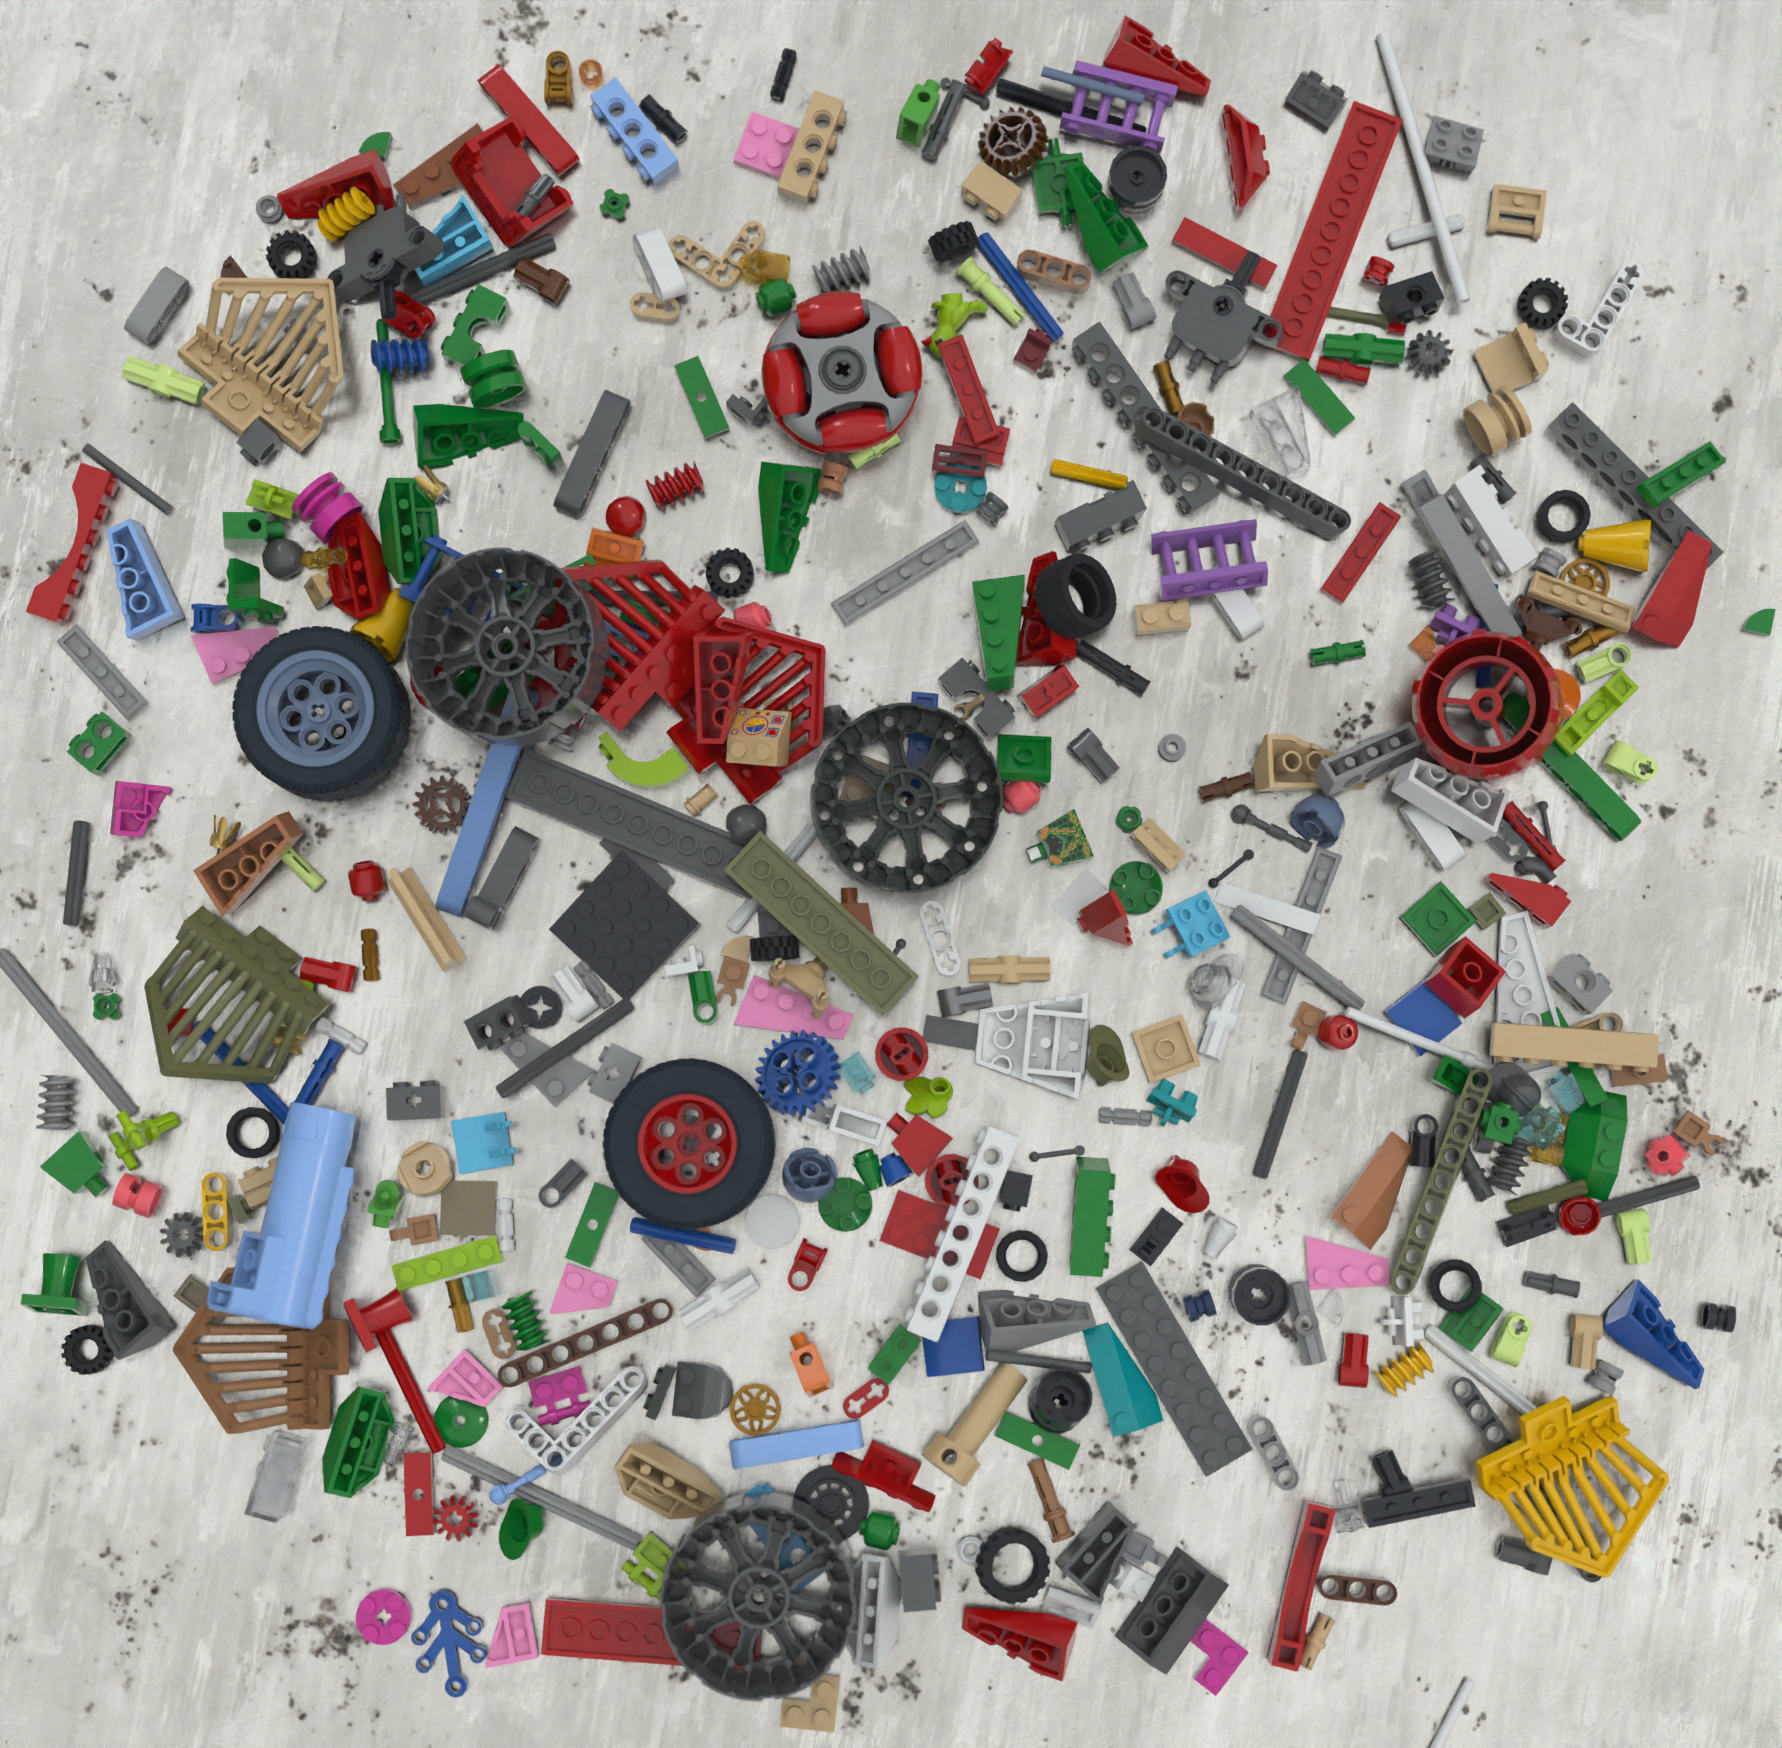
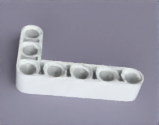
M636 1367L625 1368L555 1441L522 1410L510 1411L505 1417V1427L548 1471L554 1475H564L645 1392L648 1385L647 1378ZM634 1375L640 1377L638 1385L628 1387L627 1382L630 1377ZM614 1395H619L621 1398L620 1403L616 1407H609V1399ZM600 1415V1424L596 1427H590L589 1421L591 1417ZM519 1418H524L525 1424L523 1428L514 1430V1422ZM581 1435L582 1442L580 1445L571 1447L570 1440L572 1437ZM542 1436L544 1438L542 1446L537 1449L532 1448L533 1440L536 1437ZM556 1455H562V1463L558 1467H551L552 1458Z

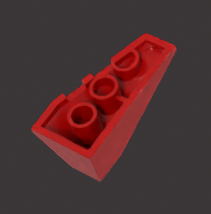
M1124 16L1104 56L1103 64L1107 68L1177 85L1178 90L1202 96L1208 94L1211 80L1187 60L1179 61L1172 53L1173 49L1166 44L1162 47L1153 40L1154 33L1128 16Z
M376 149L351 157L277 193L276 196L288 218H319V210L325 209L327 211V205L330 203L335 205L334 201L336 198L343 200V193L348 192L351 194L350 189L352 187H356L366 194L373 203L375 212L377 205H383L384 211L396 207L387 170Z
M1691 530L1687 531L1633 618V628L1654 640L1676 647L1681 645L1694 623L1712 542Z
M1054 551L1035 557L1032 560L1026 587L1029 596L1026 607L1022 609V616L1024 618L1019 637L1017 665H1058L1076 658V639L1064 638L1054 633L1045 623L1036 603V581L1044 568L1058 561L1057 554Z
M1114 889L1079 910L1080 917L1077 918V922L1083 933L1088 931L1091 937L1125 948L1133 944L1130 937L1131 932L1127 927L1129 925L1127 913Z
M965 1608L962 1629L990 1646L997 1644L1008 1651L1007 1656L1012 1659L1016 1657L1023 1659L1030 1664L1029 1669L1034 1672L1063 1681L1075 1643L1078 1623L1065 1617L1047 1613Z

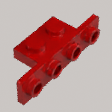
M872 1440L863 1461L844 1452H837L835 1454L831 1467L840 1474L850 1476L868 1487H874L885 1492L891 1498L900 1499L917 1510L929 1513L932 1509L936 1496L912 1484L921 1467V1462Z

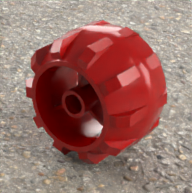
M1486 629L1472 630L1471 634L1458 637L1445 645L1441 643L1431 652L1433 655L1422 668L1418 679L1414 680L1411 692L1414 727L1420 742L1430 756L1455 775L1459 774L1468 778L1488 780L1489 783L1501 782L1504 777L1517 774L1529 766L1533 769L1543 760L1542 756L1552 744L1557 732H1560L1563 720V696L1560 682L1554 668L1546 657L1531 645L1529 641L1520 636L1515 637L1506 633L1490 632ZM1495 667L1508 671L1494 690L1490 688L1479 689L1473 694L1471 700L1448 697L1455 683L1473 670ZM1518 677L1529 691L1530 712L1522 730L1514 738L1505 742L1498 725L1502 722L1506 713L1505 704L1501 697L1515 678ZM1493 700L1495 704L1493 710L1490 712L1481 711L1479 706L1482 702ZM1446 707L1471 710L1478 723L1483 726H1493L1501 745L1478 747L1459 739L1449 728L1446 718Z

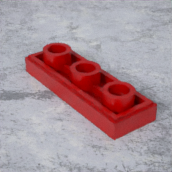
M432 1452L404 1453L406 1536L434 1535ZM416 1489L423 1491V1498H418L415 1495Z

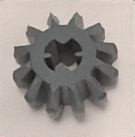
M1428 330L1426 336L1418 333L1416 340L1410 341L1409 346L1412 349L1408 350L1407 356L1414 358L1409 363L1411 367L1419 365L1417 369L1418 374H1421L1426 369L1427 375L1432 376L1434 370L1441 373L1444 370L1443 366L1450 364L1451 361L1448 356L1452 355L1453 350L1445 348L1450 343L1449 339L1440 340L1442 332L1433 337L1432 330ZM1427 349L1428 352L1430 350H1433L1435 354L1433 355V357H1431V354L1428 357L1425 354V351Z
M185 1212L183 1218L180 1213H174V1221L169 1218L165 1219L164 1222L169 1229H160L161 1234H167V1238L160 1240L161 1244L170 1243L166 1249L167 1253H172L176 1249V1257L181 1258L184 1252L187 1257L193 1256V1249L201 1251L202 1246L197 1241L204 1240L203 1235L199 1233L203 1231V1225L196 1226L201 1219L199 1216L191 1220V1213ZM179 1230H187L188 1233L185 1235L188 1236V1239L180 1240L178 1237L181 1236V1234H178Z

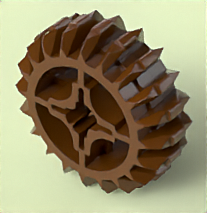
M1020 106L1016 112L1012 107H1009L1008 113L999 110L1000 116L994 117L991 115V123H983L985 131L979 132V154L985 164L998 173L1001 172L1005 177L1011 172L1017 178L1019 171L1027 175V168L1031 166L1036 169L1035 161H1043L1042 153L1048 152L1046 145L1049 142L1046 132L1047 128L1042 123L1041 118L1038 115L1035 116L1030 109L1025 112L1024 108Z

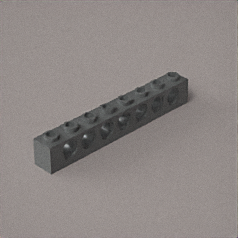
M1099 321L1075 337L1072 343L1074 348L1071 349L1073 355L1079 362L1083 361L1088 367L1086 372L1094 384L1099 383L1104 390L1101 393L1105 401L1109 405L1113 404L1118 410L1116 415L1124 427L1128 425L1134 433L1131 435L1133 441L1139 448L1143 447L1148 453L1146 458L1154 470L1158 468L1164 476L1161 478L1162 482L1169 491L1173 490L1178 496L1177 503L1184 513L1189 512L1191 516H1194L1216 501L1220 496V492L1205 472L1161 448L1155 447L1150 442L1139 437L1135 432L1134 426L1138 416L1142 415L1149 407L1161 408ZM1095 351H1101L1106 358L1103 361H1096L1092 358L1091 354ZM1115 372L1120 376L1121 380L1117 383H1112L1107 379L1106 375ZM1124 394H1131L1135 397L1136 402L1126 404L1121 397ZM1170 433L1171 437L1177 439L1173 433ZM1175 458L1180 462L1181 467L1171 469L1167 465V460ZM1184 480H1191L1195 483L1196 489L1187 491L1183 488L1182 482Z
M1573 402L1548 426L1640 520H1651V531L1673 552H1675L1687 531L1691 530L1712 542L1706 569L1724 553L1670 498L1652 509L1636 488L1639 484L1649 479V477Z

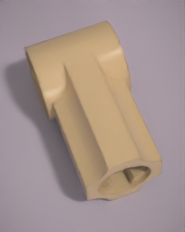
M1576 1313L1572 1315L1570 1333L1573 1338L1572 1367L1596 1368L1597 1346L1603 1330L1601 1316Z

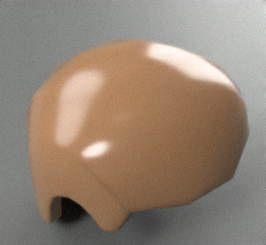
M1191 402L1186 404L1176 416L1177 419L1210 437L1214 433L1215 418L1207 411V406L1203 403Z

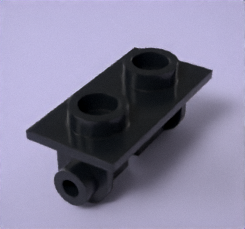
M1548 1205L1497 1222L1506 1247L1557 1230L1555 1222H1557L1554 1212L1550 1211Z

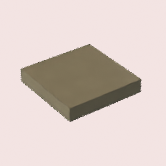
M450 1181L441 1190L440 1235L495 1236L496 1181Z

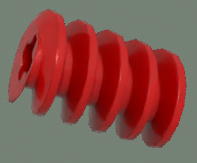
M694 460L693 468L687 463L683 464L684 472L675 467L673 477L667 471L664 472L663 481L657 475L654 476V485L645 480L655 504L657 503L664 509L665 500L667 499L673 505L675 504V495L683 501L685 500V491L691 497L694 496V487L700 492H704V483Z

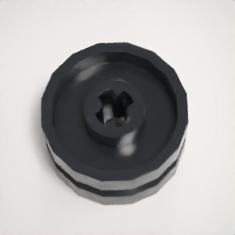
M1131 146L1120 151L1112 161L1107 179V189L1110 198H1114L1118 202L1120 209L1131 213L1145 212L1151 209L1161 199L1167 180L1166 165L1158 153L1144 146Z

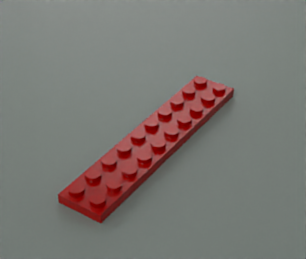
M1353 101L1270 317L1280 322L1284 335L1282 342L1278 346L1271 348L1309 362L1403 119ZM1273 327L1268 328L1264 332V336L1266 338H1273L1277 335L1278 330Z

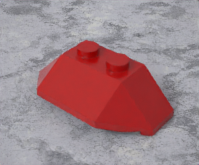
M1228 104L1223 106L1221 116L1236 215L1243 213L1263 187L1266 176L1270 175L1268 160H1264L1263 151L1266 150V140L1264 134L1260 135L1259 126Z
M357 512L335 523L334 529L336 530L330 539L325 561L334 606L353 618L361 620L381 612L391 592L385 564L383 563L381 544L363 515Z

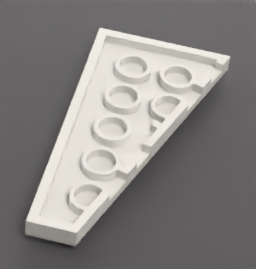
M1528 910L1501 917L1498 965L1506 972L1497 984L1495 1022L1546 1026L1540 1014L1550 1010L1554 1024L1561 1027ZM1494 1056V1066L1504 1063L1503 1061H1496V1056ZM1513 1057V1061L1510 1062L1523 1068L1531 1077L1568 1067V1065H1551V1060L1540 1059V1064L1523 1063L1524 1058Z

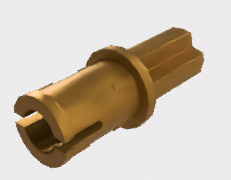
M462 1277L446 1281L445 1284L451 1303L448 1307L449 1309L452 1308L457 1332L463 1333L472 1330L473 1325L468 1308L470 1301L466 1300Z

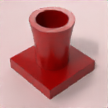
M397 1287L382 1298L361 1309H358L354 1298L343 1302V1306L365 1353L377 1348L372 1336L398 1325L413 1322Z

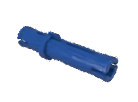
M328 1039L320 1057L314 1060V1067L294 1102L307 1105L312 1104L329 1073L332 1074L334 1070L332 1067L344 1046L332 1039Z

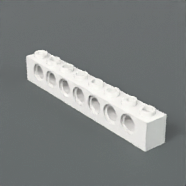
M987 1125L986 1130H980L975 1144L979 1145L976 1155H970L965 1167L966 1170H969L966 1180L961 1179L955 1191V1195L959 1196L955 1206L950 1205L946 1213L945 1220L949 1221L945 1231H939L934 1244L938 1247L934 1257L929 1256L924 1271L928 1272L925 1281H919L914 1296L917 1297L915 1306L914 1308L909 1306L903 1322L907 1323L906 1329L908 1331L938 1342L1020 1140L1019 1137ZM991 1148L996 1149L998 1159L994 1163H986L984 1161L985 1151ZM978 1174H985L988 1177V1184L982 1189L976 1188L973 1184V1180ZM969 1199H973L978 1203V1208L973 1214H967L963 1211V1205ZM957 1225L967 1227L968 1233L965 1238L956 1239L953 1237V1229ZM949 1250L957 1253V1260L951 1265L945 1264L942 1260L943 1254ZM937 1276H944L947 1279V1285L942 1290H936L932 1287V1281ZM928 1301H932L937 1305V1310L932 1315H925L922 1312L923 1304Z

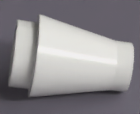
M1219 1216L1217 1221H1213L1203 1251L1217 1259L1220 1253L1236 1237L1237 1233L1235 1232L1238 1226Z

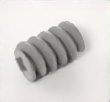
M859 246L860 254L854 249L850 250V258L841 253L840 262L835 257H831L830 266L825 261H821V270L815 265L811 266L820 290L824 289L826 293L831 292V286L833 285L839 291L841 290V281L849 287L851 286V277L859 283L861 273L867 279L870 278V268L861 246Z
M41 1075L46 1077L47 1080L40 1082L39 1086L47 1089V1091L38 1094V1097L46 1100V1102L38 1104V1108L45 1110V1113L37 1115V1118L44 1121V1124L37 1125L36 1129L63 1130L64 1127L72 1125V1122L65 1120L64 1117L72 1115V1111L66 1109L65 1106L73 1104V1100L66 1098V1095L74 1093V1090L66 1087V1085L75 1082V1079L69 1076Z

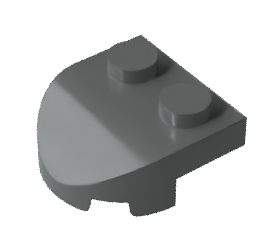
M678 1361L672 1416L709 1419L717 1417L724 1409L728 1408L733 1396V1386L731 1380L727 1379L722 1371L723 1369L714 1364Z

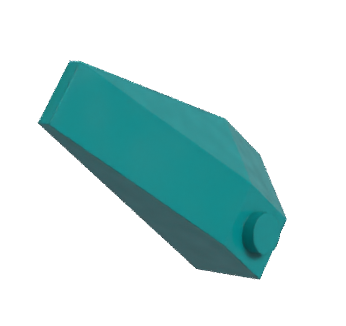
M1109 1323L1083 1330V1336L1112 1437L1135 1432L1163 1421L1156 1393Z

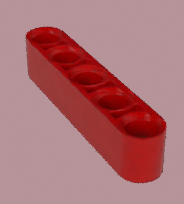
M495 64L477 79L482 89L506 117L514 115L516 120L523 125L526 140L558 176H561L580 160L573 148L501 65Z

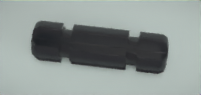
M783 49L782 61L779 62L774 78L775 84L772 85L770 96L774 99H784L785 87L788 86L793 70L792 64H795L797 52L793 49Z

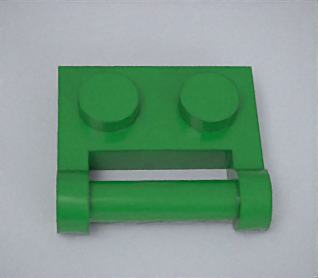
M525 421L518 425V434L522 437L523 444L527 448H535L534 451L543 464L547 467L552 465L558 470L565 463L560 451L531 423Z

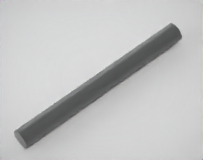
M87 443L83 447V453L111 472L163 513L168 514L171 511L172 505L92 445Z
M987 1350L985 1355L986 1361L1049 1369L1067 1368L1082 1373H1091L1092 1363L993 1350Z

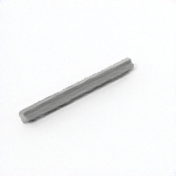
M1238 905L1234 909L1231 916L1339 1001L1347 1007L1349 1006L1357 1010L1363 1007L1365 1001L1248 909L1242 905Z

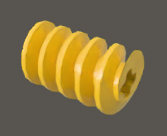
M352 187L350 189L351 194L348 192L343 193V200L336 198L334 201L335 205L332 203L327 205V211L325 209L319 210L320 220L317 221V226L322 235L329 241L334 242L338 240L339 236H344L347 231L352 230L355 226L361 224L363 220L368 219L370 215L375 214L373 203L358 188Z
M1417 1342L1418 1351L1411 1346L1408 1348L1409 1357L1402 1352L1399 1354L1400 1363L1392 1358L1390 1360L1391 1369L1383 1364L1381 1366L1382 1375L1375 1370L1373 1371L1383 1389L1394 1397H1398L1397 1387L1407 1391L1406 1381L1416 1385L1415 1375L1425 1379L1424 1369L1434 1373L1433 1362L1419 1342Z

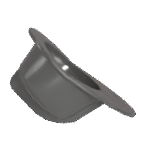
M1510 1062L1499 1063L1491 1068L1490 1072L1493 1075L1494 1082L1489 1096L1493 1101L1512 1105V1111L1519 1112V1117L1538 1112L1537 1107L1541 1099V1088L1523 1068ZM1488 1076L1486 1077L1485 1086L1488 1083Z

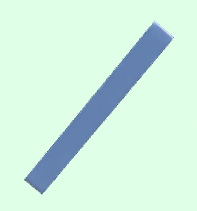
M528 688L531 702L536 707L539 692ZM510 691L500 718L502 716H514L512 709L514 705ZM495 742V744L491 743L437 897L436 909L462 917L522 746H505L498 742Z

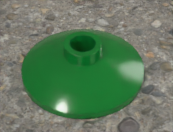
M448 1396L437 1407L434 1422L445 1443L453 1447L463 1448L477 1443L484 1436L489 1418L486 1407ZM457 1416L464 1417L465 1423L463 1426L456 1424L455 1419Z

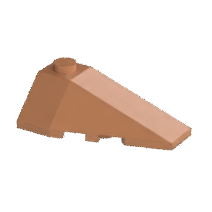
M1391 1131L1327 1216L1369 1250L1372 1249L1387 1229L1410 1161L1411 1145Z

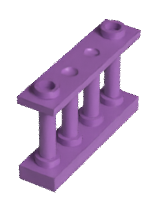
M1076 60L1073 70L1074 75L1145 94L1144 100L1154 103L1147 133L1132 130L1138 103L1128 101L1122 127L1106 123L1113 96L1106 94L1102 95L1096 120L1081 117L1088 89L1077 87L1071 114L1062 113L1059 128L1064 129L1070 134L1080 133L1128 146H1144L1161 154L1165 138L1157 135L1164 107L1167 105L1173 106L1178 86Z
M1256 519L1151 534V554H1162L1166 576H1160L1161 600L1267 586L1266 561H1255L1251 540H1256ZM1240 542L1245 564L1229 566L1225 544ZM1214 546L1219 568L1203 570L1198 548ZM1188 549L1193 572L1177 574L1172 552Z

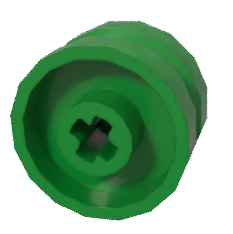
M506 349L490 352L469 361L461 367L460 373L465 385L472 386L468 394L473 407L484 408L498 405L517 397L527 389L522 372L515 371L519 363L514 350Z

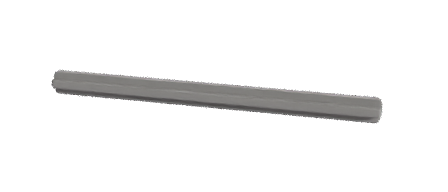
M1 948V969L119 1112L126 1110L129 1117H131L137 1111V1107L9 952Z
M451 1446L445 1448L441 1457L442 1461L495 1486L512 1484L519 1479ZM525 1483L512 1493L535 1505H541L544 1509L631 1550H636L641 1541L640 1535L532 1484Z

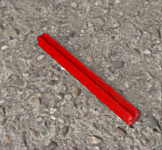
M390 1329L376 1334L380 1347L431 1452L436 1454L444 1450L446 1445L437 1430L435 1422Z

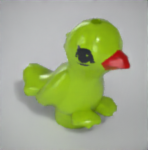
M962 293L941 295L942 301L934 302L931 305L932 309L938 310L937 329L931 336L922 340V344L928 347L936 357L942 358L937 344L960 336V334H955V330L966 321L970 314L974 312H987V306L980 299L972 302H963Z

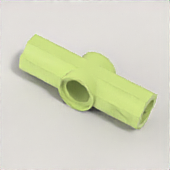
M131 356L124 363L123 379L148 387L150 391L169 398L173 396L196 405L199 404L204 396L206 385L204 382L182 375L179 371L163 364L154 365Z

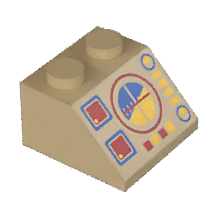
M739 708L728 734L726 762L788 766L791 712Z

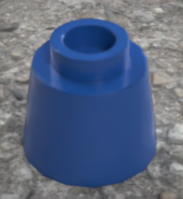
M891 1153L880 1160L882 1163L880 1170L887 1188L904 1181L913 1174L903 1158L896 1156L895 1153Z

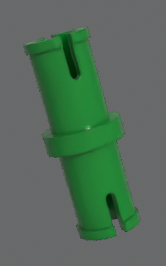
M1359 640L1344 644L1334 642L1332 646L1311 648L1310 659L1313 658L1311 663L1313 666L1333 661L1335 663H1342L1345 659L1365 657L1366 648L1362 647L1364 641Z

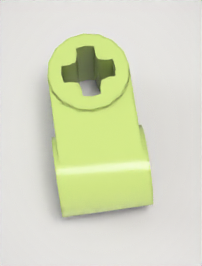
M1620 740L1614 741L1603 762L1607 769L1623 775L1638 784L1649 782L1658 771V765L1654 759ZM1642 765L1646 766L1645 771L1647 773L1644 776L1640 774V767Z
M1516 1312L1509 1313L1504 1317L1498 1335L1492 1344L1490 1358L1513 1367H1517L1520 1364L1532 1330L1531 1322L1527 1317ZM1513 1322H1515V1323H1518V1322H1519L1520 1324H1522V1328H1521V1329H1515V1328H1513V1327H1512Z

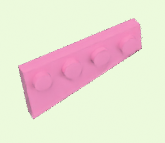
M753 975L734 1025L790 1033L794 1031L799 1034L802 1030H805L808 1035L813 1031L819 1037L844 1040L853 1014L828 1005L822 1017L815 1019V1015L811 1016L813 1009L810 998L781 985L777 988H772V985L769 986L768 984L769 980Z

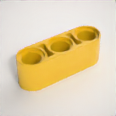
M212 1172L203 1178L201 1184L203 1240L205 1246L211 1251H222L229 1248L233 1242L232 1209L227 1202L232 1197L231 1182L226 1174ZM214 1177H218L222 1181V1188L218 1192L213 1191L210 1186ZM216 1204L223 1208V1215L219 1219L214 1218L211 1212ZM217 1231L224 1235V1242L221 1246H217L213 1242V1235Z

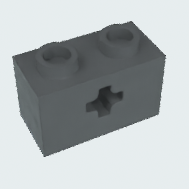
M436 1080L420 1081V1086L409 1087V1082H393V1088H386L387 1120L445 1118L443 1086L436 1085ZM414 1093H416V1097H421V1103H417L416 1108L414 1104L409 1103V1098H413Z

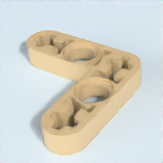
M757 221L747 222L721 259L683 235L674 236L668 245L675 261L716 288L728 290L734 286L763 244L765 230ZM755 229H758L759 238L753 237L751 239V241L749 242V247H752V249L750 250L745 244L741 243L740 240L746 243L749 239V233L747 231L750 230L753 232ZM685 243L686 251L692 254L689 262L686 261L688 259L686 253L680 251L678 254L676 253L675 244L681 245ZM736 249H741L746 253V258L741 262H735L731 258L732 252ZM700 256H705L710 261L709 266L705 269H699L695 266V260ZM727 261L733 267L728 273L730 280H723L721 283L719 282L718 274H724L727 271L728 264H725Z

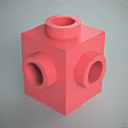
M1672 1134L1667 1135L1663 1140L1660 1137L1655 1139L1647 1146L1649 1151L1644 1154L1649 1159L1646 1162L1647 1166L1655 1175L1660 1173L1662 1176H1667L1670 1174L1672 1177L1685 1167L1682 1163L1691 1157L1689 1152ZM1665 1153H1668V1159L1664 1161L1663 1156Z

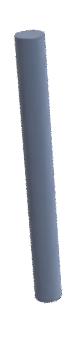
M1043 66L1041 77L1141 105L1145 94L1046 66Z

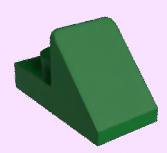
M1444 1055L1430 1082L1445 1087L1460 1097L1471 1070L1449 1056ZM1477 1074L1474 1076L1473 1079L1475 1086L1477 1085L1480 1079V1076Z

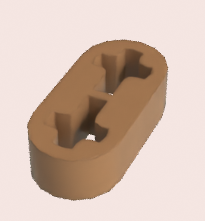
M491 1309L484 1314L482 1325L494 1356L499 1359H507L516 1352V1340L512 1339L514 1335L512 1330H509L510 1323L505 1319V1312L500 1309ZM493 1313L496 1317L500 1316L502 1318V1321L498 1323L501 1331L497 1333L494 1325L489 1326L488 1324ZM499 1335H502L505 1343L510 1342L511 1347L508 1348V1354L497 1350V1346L500 1345Z

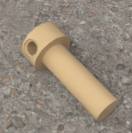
M1000 1363L946 1438L940 1433H936L921 1455L941 1472L965 1487L981 1465L973 1456L1028 1380L1008 1364ZM949 1455H956L957 1460L954 1464H945V1459Z

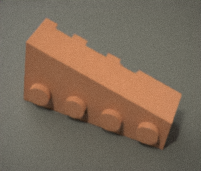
M289 811L276 815L193 870L221 916L234 912L303 833Z

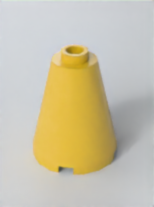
M1644 519L1585 530V535H1579L1578 551H1583L1584 557L1638 572H1648L1651 520Z
M398 587L390 593L381 612L359 620L349 631L371 644L388 662L394 661L398 656L410 625L408 621L414 606L410 601L397 595L400 589Z

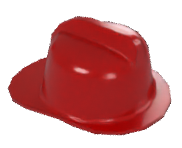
M1175 1155L1166 1167L1161 1168L1156 1173L1157 1184L1177 1208L1189 1213H1198L1205 1210L1209 1205L1210 1196L1200 1181L1199 1169L1191 1161L1181 1159L1178 1155Z

